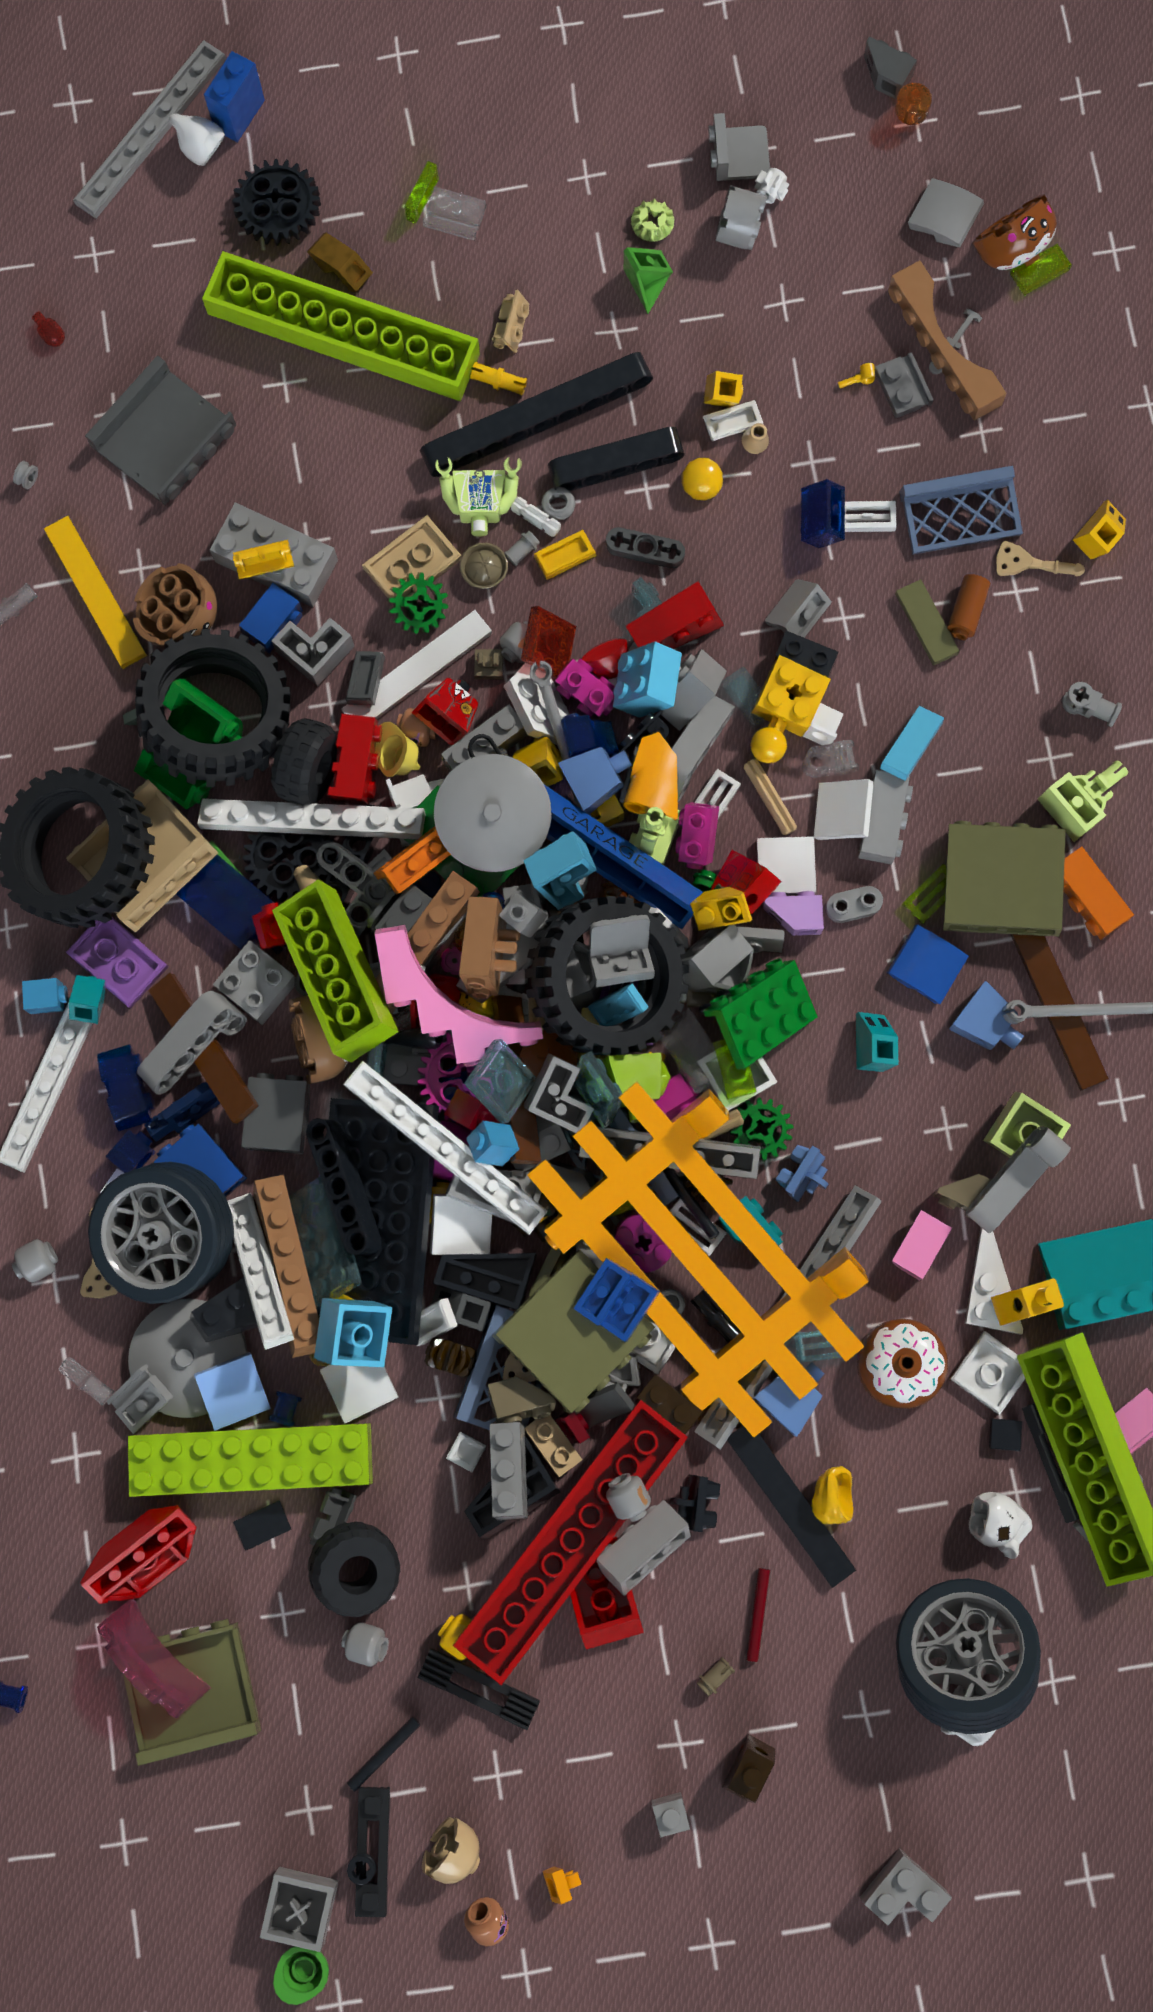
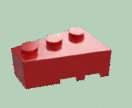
M697 581L627 624L626 628L638 648L652 642H657L676 649L723 627L724 624L701 584Z
M341 714L336 748H338L337 758L332 766V772L335 773L333 787L328 789V796L335 802L369 805L370 798L374 799L376 782L372 781L373 770L377 771L379 765V754L375 753L376 742L380 743L382 738V726L378 725L379 721L375 717Z

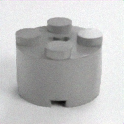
M729 186L725 199L727 202H725L722 209L715 241L745 250H752L755 238H757L761 225L759 220L761 213L764 211L767 197L759 193Z

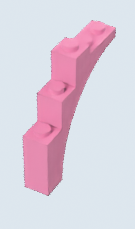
M405 925L375 930L386 1004L393 1003L394 1007L410 1005L411 1000H416L422 1034L428 1033L429 1037L445 1035L446 1030L452 1031L457 1064L463 1063L466 1067L481 1064V1060L486 1059L485 1048L491 1047V1050L496 1051L508 1048V1044L520 1042L521 1046H529L538 1043V1039H543L540 1021L516 1023L494 1020L471 1012L452 1001L434 985L421 968L411 948Z

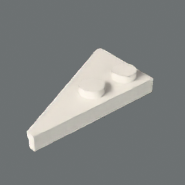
M980 1227L965 1324L1021 1335L1023 1334L1021 1320L1001 1326L999 1324L991 1297L1009 1292L1011 1288L993 1231L987 1233Z

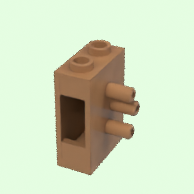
M468 898L459 976L468 993L480 999L489 998V995L498 996L501 971L515 972L517 969V962L515 960L502 959L503 953L515 954L517 952L516 942L520 940L521 934L517 930L506 929L507 922L499 916L503 909L498 898Z

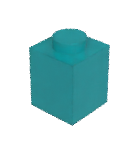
M76 975L69 1000V1019L98 1024L105 999L104 979Z

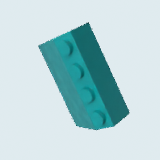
M1153 1219L1038 1243L1046 1280L1055 1278L1064 1302V1307L1054 1310L1059 1330L1153 1311Z

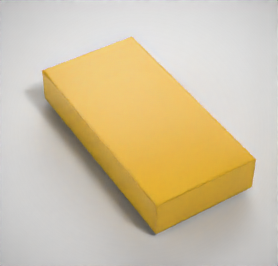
M584 530L534 553V558L546 580L596 556V552Z

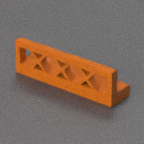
M434 826L373 872L378 880L385 878L397 895L451 854L442 844Z

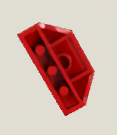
M178 1505L146 1511L100 1547L80 1581L81 1586L99 1604L108 1603V1601H122L142 1597L189 1559L197 1528L195 1523Z

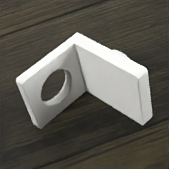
M820 703L803 737L829 748L837 737L836 730L843 717V713Z
M424 774L396 785H392L390 778L386 780L395 807L417 808L431 793Z

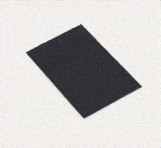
M280 1501L233 1522L245 1551L291 1530Z

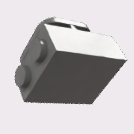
M413 884L397 895L391 889L369 917L366 923L368 932L374 935L376 929L405 925L408 934L432 898Z
M257 1073V1078L248 1077L247 1088L259 1106L244 1118L241 1147L245 1150L304 1154L305 1135L310 1111V1084L307 1081H303L302 1076L286 1075L285 1080L274 1079V1075L268 1073Z

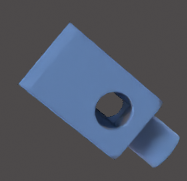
M602 747L558 763L583 811L587 814L592 813L623 788L624 783L618 773L632 766L624 750L610 758Z
M986 981L979 987L949 1028L952 1032L989 1050H992L999 1040L1014 1050L1024 1037V1035L1011 1027V1024L1003 1017V1015L1012 1011L1016 1015L1018 1013L1014 1009L1003 1011L1004 1006L1008 1002Z
M812 1362L805 1368L816 1382L824 1375ZM780 1376L776 1377L754 1396V1399L796 1437L822 1398L821 1393L814 1388L799 1400Z

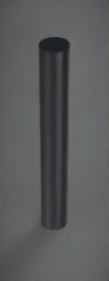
M665 1168L663 1171L669 1182L710 1240L716 1237L719 1231L691 1195L689 1189L685 1187L673 1168Z
M412 1716L347 1782L348 1786L355 1792L421 1726L419 1721Z

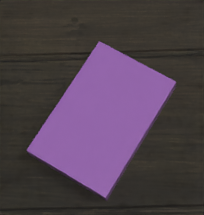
M113 917L112 920L106 923L95 920L96 926L87 928L66 953L93 977L104 979L105 988L131 1009L169 966Z

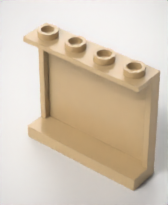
M149 780L135 790L133 798L143 803L146 809L141 814L151 819L152 826L147 828L149 834L155 836V845H149V853L154 855L153 864L147 863L145 873L149 877L146 883L141 881L136 890L139 893L133 899L129 898L125 902L126 906L121 911L116 912V916L135 933L218 854L217 850ZM107 819L97 826L93 833L80 845L76 846L73 852L66 858L88 881L96 875L107 853L109 844Z

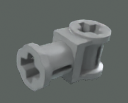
M1085 682L1073 684L1062 699L1063 708L1068 713L1080 714L1086 718L1094 716L1107 722L1109 727L1114 725L1122 708V703L1118 702L1115 704L1101 698L1103 694L1093 690Z

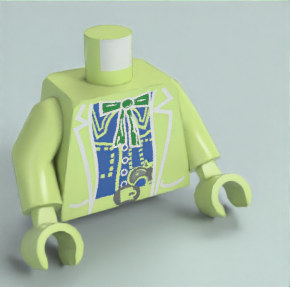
M508 457L504 461L505 470L453 471V476L449 473L452 469L450 458H448L449 467L445 470L439 468L438 459L436 460V469L441 473L439 481L442 498L453 514L460 515L462 523H471V534L473 536H486L488 534V523L500 522L501 515L508 512L517 498L519 477L516 475V472L522 466L520 458L517 460L516 469L509 467Z

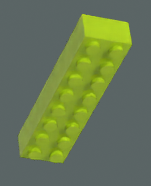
M1083 1332L1017 1355L1106 1587L1153 1576V1508Z
M371 1423L128 1436L129 1497L373 1484Z

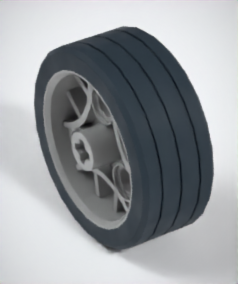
M176 1162L153 1163L118 1176L97 1197L90 1214L88 1227L90 1251L95 1265L104 1279L119 1293L135 1301L150 1304L168 1303L185 1297L203 1288L215 1279L228 1260L234 1237L233 1216L227 1199L217 1184L202 1171L187 1164ZM152 1197L158 1202L157 1210L151 1205ZM182 1200L192 1211L189 1216L178 1205ZM126 1214L134 1215L132 1228L125 1225ZM185 1235L189 1236L192 1240L191 1248L185 1244ZM139 1245L143 1247L145 1251L144 1258L141 1257L138 1253ZM163 1259H173L175 1276H168Z
M969 1578L954 1579L931 1586L918 1595L905 1610L898 1626L896 1638L899 1679L907 1698L920 1714L931 1723L948 1731L963 1734H980L1003 1728L1023 1713L1031 1703L1038 1687L1041 1648L1038 1631L1033 1619L1018 1599L1005 1589L987 1581ZM944 1622L951 1629L939 1637L933 1628ZM973 1623H979L984 1626V1629L977 1632L972 1631L969 1626ZM926 1636H927L928 1639L930 1640V1641H927V1642H923V1640H924V1638H925ZM1013 1642L1015 1651L1001 1656L998 1655L994 1644ZM940 1657L946 1662L942 1666H934L930 1661L933 1658ZM1017 1664V1667L1014 1672L1008 1668L1009 1666ZM986 1674H994L998 1677V1680L994 1683H988L982 1677ZM937 1684H943L942 1689ZM949 1684L968 1688L965 1696L949 1693Z

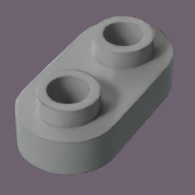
M873 886L836 893L829 898L826 904V913L836 923L873 916L882 907L883 896ZM871 896L874 899V903H865L864 897ZM839 902L844 903L846 910L839 911L836 908V904Z

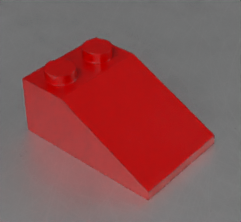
M613 1537L611 1541L608 1543V1545H613L618 1540V1538ZM596 1559L570 1594L580 1635L586 1650L644 1633L632 1589L623 1596L600 1572Z

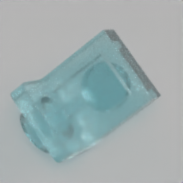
M642 577L632 583V594L644 607V609L636 614V619L662 604L658 598L659 593L652 583L648 582L646 584Z

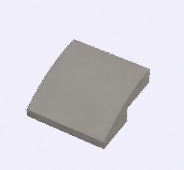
M932 178L908 221L909 228L934 235L936 242L961 247L984 205V200L963 188Z

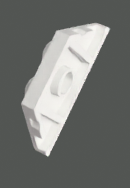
M535 653L532 656H534V660L536 659L535 662L539 666L541 658ZM529 658L504 684V688L527 735L538 739L549 737L552 743L557 745L539 685L534 683L529 675L530 668L534 664V660L532 661ZM538 667L535 674L538 678H544L546 671ZM551 678L552 691L568 743L571 745V750L578 751L584 746V743L559 692L555 690L556 686Z

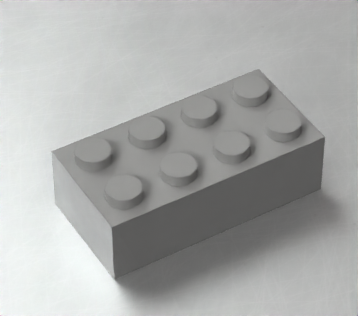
M236 502L210 548L211 555L216 563L237 572L233 561V552L288 540L294 567L248 578L267 587L274 583L298 601L314 607L338 562L333 547Z

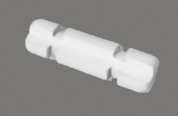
M517 497L511 505V510L519 516L523 515V519L540 530L544 529L545 533L551 537H555L560 531V522L554 518L549 519L548 514L532 504L528 505L527 501L523 498Z

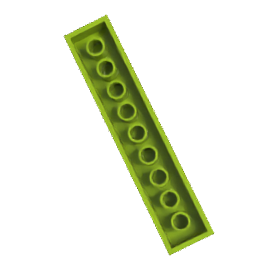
M224 251L221 253L202 298L208 315L460 402L470 380L471 371L474 370L473 365L477 362L480 355L478 338Z

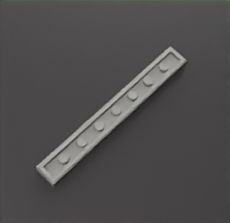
M205 40L202 41L73 199L76 206L94 218H98L172 127L169 121L170 115H181L225 62L226 56L223 52Z

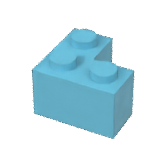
M574 831L561 836L557 841L536 851L533 855L523 860L534 888L558 910L584 898L578 881L597 871L586 843Z

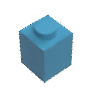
M50 978L22 981L23 1010L29 1014L65 1011L64 1003L68 1002V990L66 985L63 986L60 980Z
M483 1120L466 1138L473 1159L477 1163L503 1166L519 1150L512 1127L507 1124Z

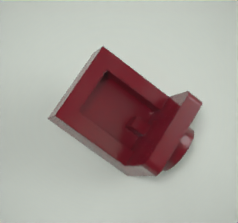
M564 1412L554 1419L571 1444H581L590 1438L586 1431L589 1426L580 1413L576 1415L574 1412Z

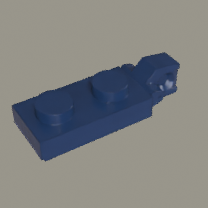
M205 1081L179 1100L173 1102L157 1116L151 1118L144 1126L150 1136L157 1142L172 1131L179 1133L218 1106L220 1102Z

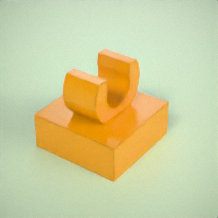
M551 1867L543 1871L552 1902L564 1904L571 1901L572 1896L569 1889L581 1885L578 1872L573 1873L571 1870L564 1873L563 1869Z

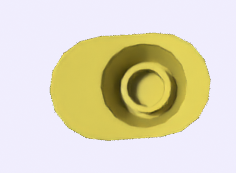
M382 723L381 742H376L375 753L379 754L378 768L386 777L407 775L412 770H419L420 765L417 762L419 749L417 744L406 737L394 723Z

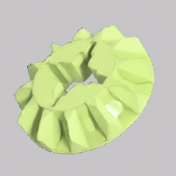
M655 198L650 202L643 200L640 206L634 208L631 217L632 229L643 240L651 242L660 241L666 238L674 227L673 211L667 207L665 202H657ZM648 213L652 214L653 217H658L657 227L652 221H648Z

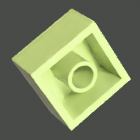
M1014 1092L983 1141L1010 1158L1039 1126L1048 1127L1058 1137L1063 1139L1071 1124L1025 1094Z

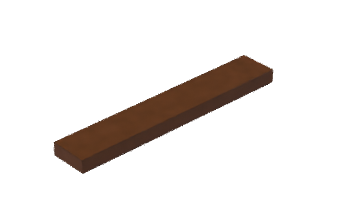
M1010 934L1041 1004H1075L1045 936ZM1081 1016L1047 1017L1080 1091L1107 1081L1109 1078Z
M168 973L148 990L171 1027L178 1022L193 1004L176 976L172 973ZM214 1038L194 1063L231 1121L238 1124L259 1105L216 1038Z
M507 995L492 997L494 1020L516 1023L524 1022L521 997ZM520 1042L508 1044V1048L498 1050L506 1124L511 1125L519 1146V1150L510 1158L511 1163L537 1165L541 1162L536 1114L523 1107L532 1089V1081L525 1076L521 1069L519 1056L522 1046Z

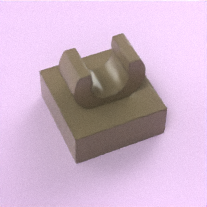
M475 649V679L503 680V656L501 654L503 649Z

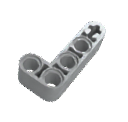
M714 696L692 718L672 748L677 756L678 802L684 795L693 773L734 712L735 706L717 696Z
M214 991L203 993L138 1067L137 1074L156 1094L167 1092L220 1032L230 1036L235 1035L243 1029L247 1022V1017L227 997Z
M1039 1126L1028 1136L966 1210V1215L987 1233H991L1000 1225L1049 1166H1057L1067 1156L1071 1147L1048 1127Z

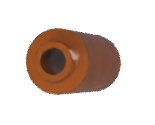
M975 574L964 575L947 627L952 637L959 640H967L974 637L991 585L988 579Z

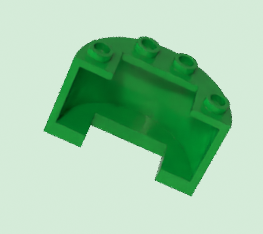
M185 679L172 681L163 705L171 710L168 723L173 729L186 738L206 744H223L242 738L243 723L238 717ZM145 749L142 750L134 772L145 780L151 781L160 791L186 810L196 803L200 805L202 799L208 797L209 790L212 788L206 787V781L197 779L195 785L187 783V776L180 773L177 778L169 774V766L164 764L159 767L154 762V752L147 753Z

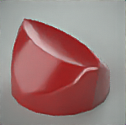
M615 638L602 642L585 653L581 659L593 668L591 672L599 678L603 676L607 680L618 677V661L621 654L629 651L627 640L625 638Z

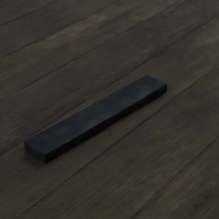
M744 1426L734 1431L727 1439L728 1443L832 1588L855 1572V1567L825 1525L814 1516L812 1507L760 1434L753 1437Z

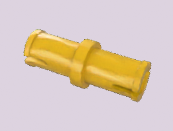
M478 362L474 363V370L471 371L470 379L493 385V389L496 390L502 388L523 396L524 388L527 385V378L507 373L505 369L500 367L497 370Z

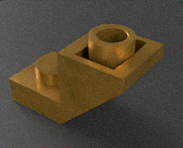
M327 232L323 233L307 251L324 273L334 271L351 292H356L373 274L354 250Z

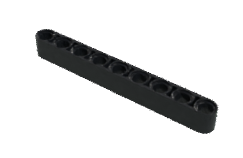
M641 352L629 354L434 439L421 447V456L432 477H439L441 473L437 471L435 466L437 459L439 468L445 470L449 467L448 458H450L452 462L451 471H454L647 386L653 380V376Z

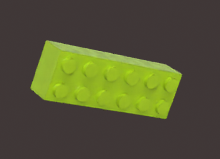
M318 879L272 910L334 1055L353 1062L399 1032L336 889Z

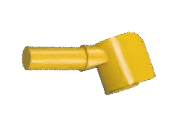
M862 364L860 366V374L838 382L839 388L841 389L859 382L863 384L873 383L875 380L874 364Z

